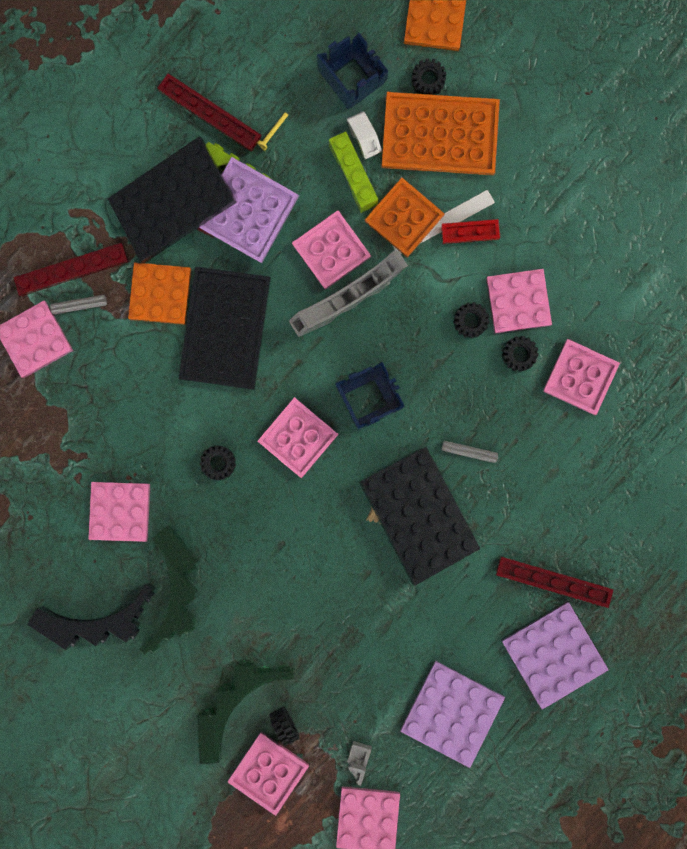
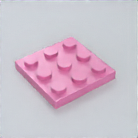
M336 211L292 242L296 251L325 290L371 258L370 253L339 211Z
M544 269L488 276L486 278L494 334L552 325Z
M42 301L0 325V340L21 378L31 375L73 351L46 301Z
M567 339L543 392L590 414L597 415L620 363Z
M294 397L260 437L258 442L302 478L339 434Z
M91 482L89 540L147 542L150 484Z
M261 731L229 778L228 783L276 816L308 769L309 764Z
M342 786L336 848L395 849L400 792Z

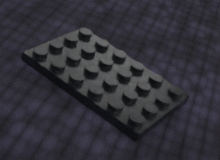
M200 136L108 198L141 263L152 259L237 203L204 140Z
M195 267L179 380L255 390L271 277Z
M427 447L359 482L413 586L480 550Z

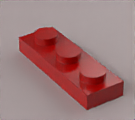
M498 219L441 224L442 244L500 239Z

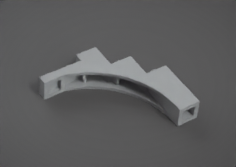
M395 250L382 262L346 287L324 300L299 311L289 322L298 337L325 326L340 314L355 308L364 299L381 292L408 265L400 252Z

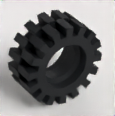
M428 58L425 59V62L421 60L419 65H415L411 81L416 93L419 91V94L435 95V93L439 94L441 89H443L446 71L444 72L445 68L440 66L441 63L439 61L435 63V59H432V62H429ZM425 72H432L436 76V80L432 84H426L422 81V75Z
M468 302L460 306L453 321L458 334L464 335L465 338H474L480 336L487 329L489 314L486 313L485 308L481 307V304L477 305L476 302L469 304ZM469 313L475 314L478 317V325L475 327L466 326L464 317Z
M516 336L510 339L502 350L504 364L506 363L507 367L513 371L519 372L531 368L536 363L539 354L537 353L538 347H535L536 343L530 341L529 337L525 338V336ZM516 347H523L527 351V357L524 361H518L514 358L513 350Z
M216 445L209 447V449L203 452V456L201 455V470L206 477L212 480H224L234 472L236 459L228 448ZM220 455L225 459V466L217 471L212 468L211 460L214 456Z
M284 706L269 714L275 733L284 746L300 738L295 723Z

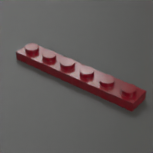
M169 73L157 88L159 92L250 152H252L262 137L261 134Z
M119 243L13 278L18 295L22 297L129 261L123 244Z
M500 556L495 574L609 608L614 590Z

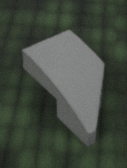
M353 741L347 760L348 768L355 776L357 784L361 786L372 746Z

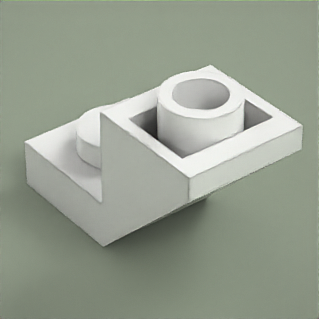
M364 111L347 118L351 134L358 141L364 159L382 152L377 134Z

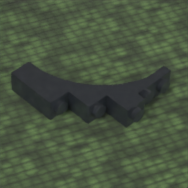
M150 583L145 584L132 604L122 611L104 618L73 619L41 606L36 609L27 625L65 650L71 646L74 648L80 640L79 636L94 646L101 643L104 644L110 636L108 631L124 642H128L130 639L134 640L140 632L138 627L141 623L136 621L135 618L139 619L144 611L143 605L145 602L149 603L155 593L152 591L155 586Z

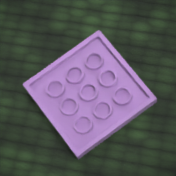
M231 157L222 175L237 203L199 228L263 263L299 195Z
M565 602L501 640L541 709L546 708L608 671L606 664L569 602Z
M435 661L400 732L470 768L505 697Z

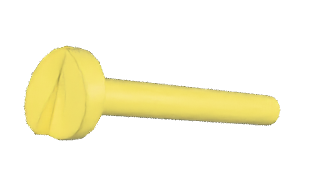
M287 113L282 115L263 141L259 140L257 142L262 150L265 151L267 149V142L288 117Z

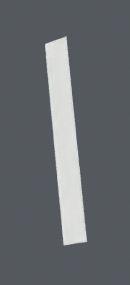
M486 190L446 212L444 217L422 242L441 233V224L461 222L495 203L489 191Z

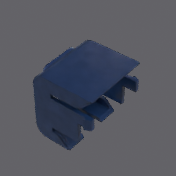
M359 32L353 38L351 44L350 37L347 36L338 44L334 41L328 45L329 60H327L326 53L317 54L318 71L347 109L362 101L381 87L388 79V69L381 62L378 55L373 56L376 54L374 49L367 52L368 43ZM355 60L369 79L365 80L363 78L357 83V90H347L335 73Z
M383 362L373 368L370 366L358 373L355 371L348 375L347 381L344 379L335 383L336 389L358 431L405 407L401 397L396 393V390L400 389L399 385L395 386L394 383L397 382L395 378L389 379V374ZM375 380L387 405L357 420L345 394Z

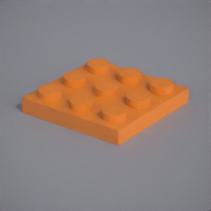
M410 0L404 44L459 51L466 0Z
M401 178L367 216L365 222L408 258L444 217L445 213L405 179Z
M134 263L128 319L186 325L192 269L190 267Z

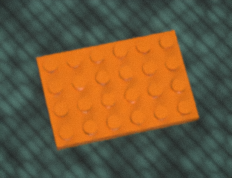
M387 92L382 168L495 175L500 99Z

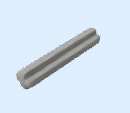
M98 295L53 303L50 305V310L55 315L107 305V299L105 295Z
M444 441L442 444V451L492 463H496L498 460V453L449 441Z

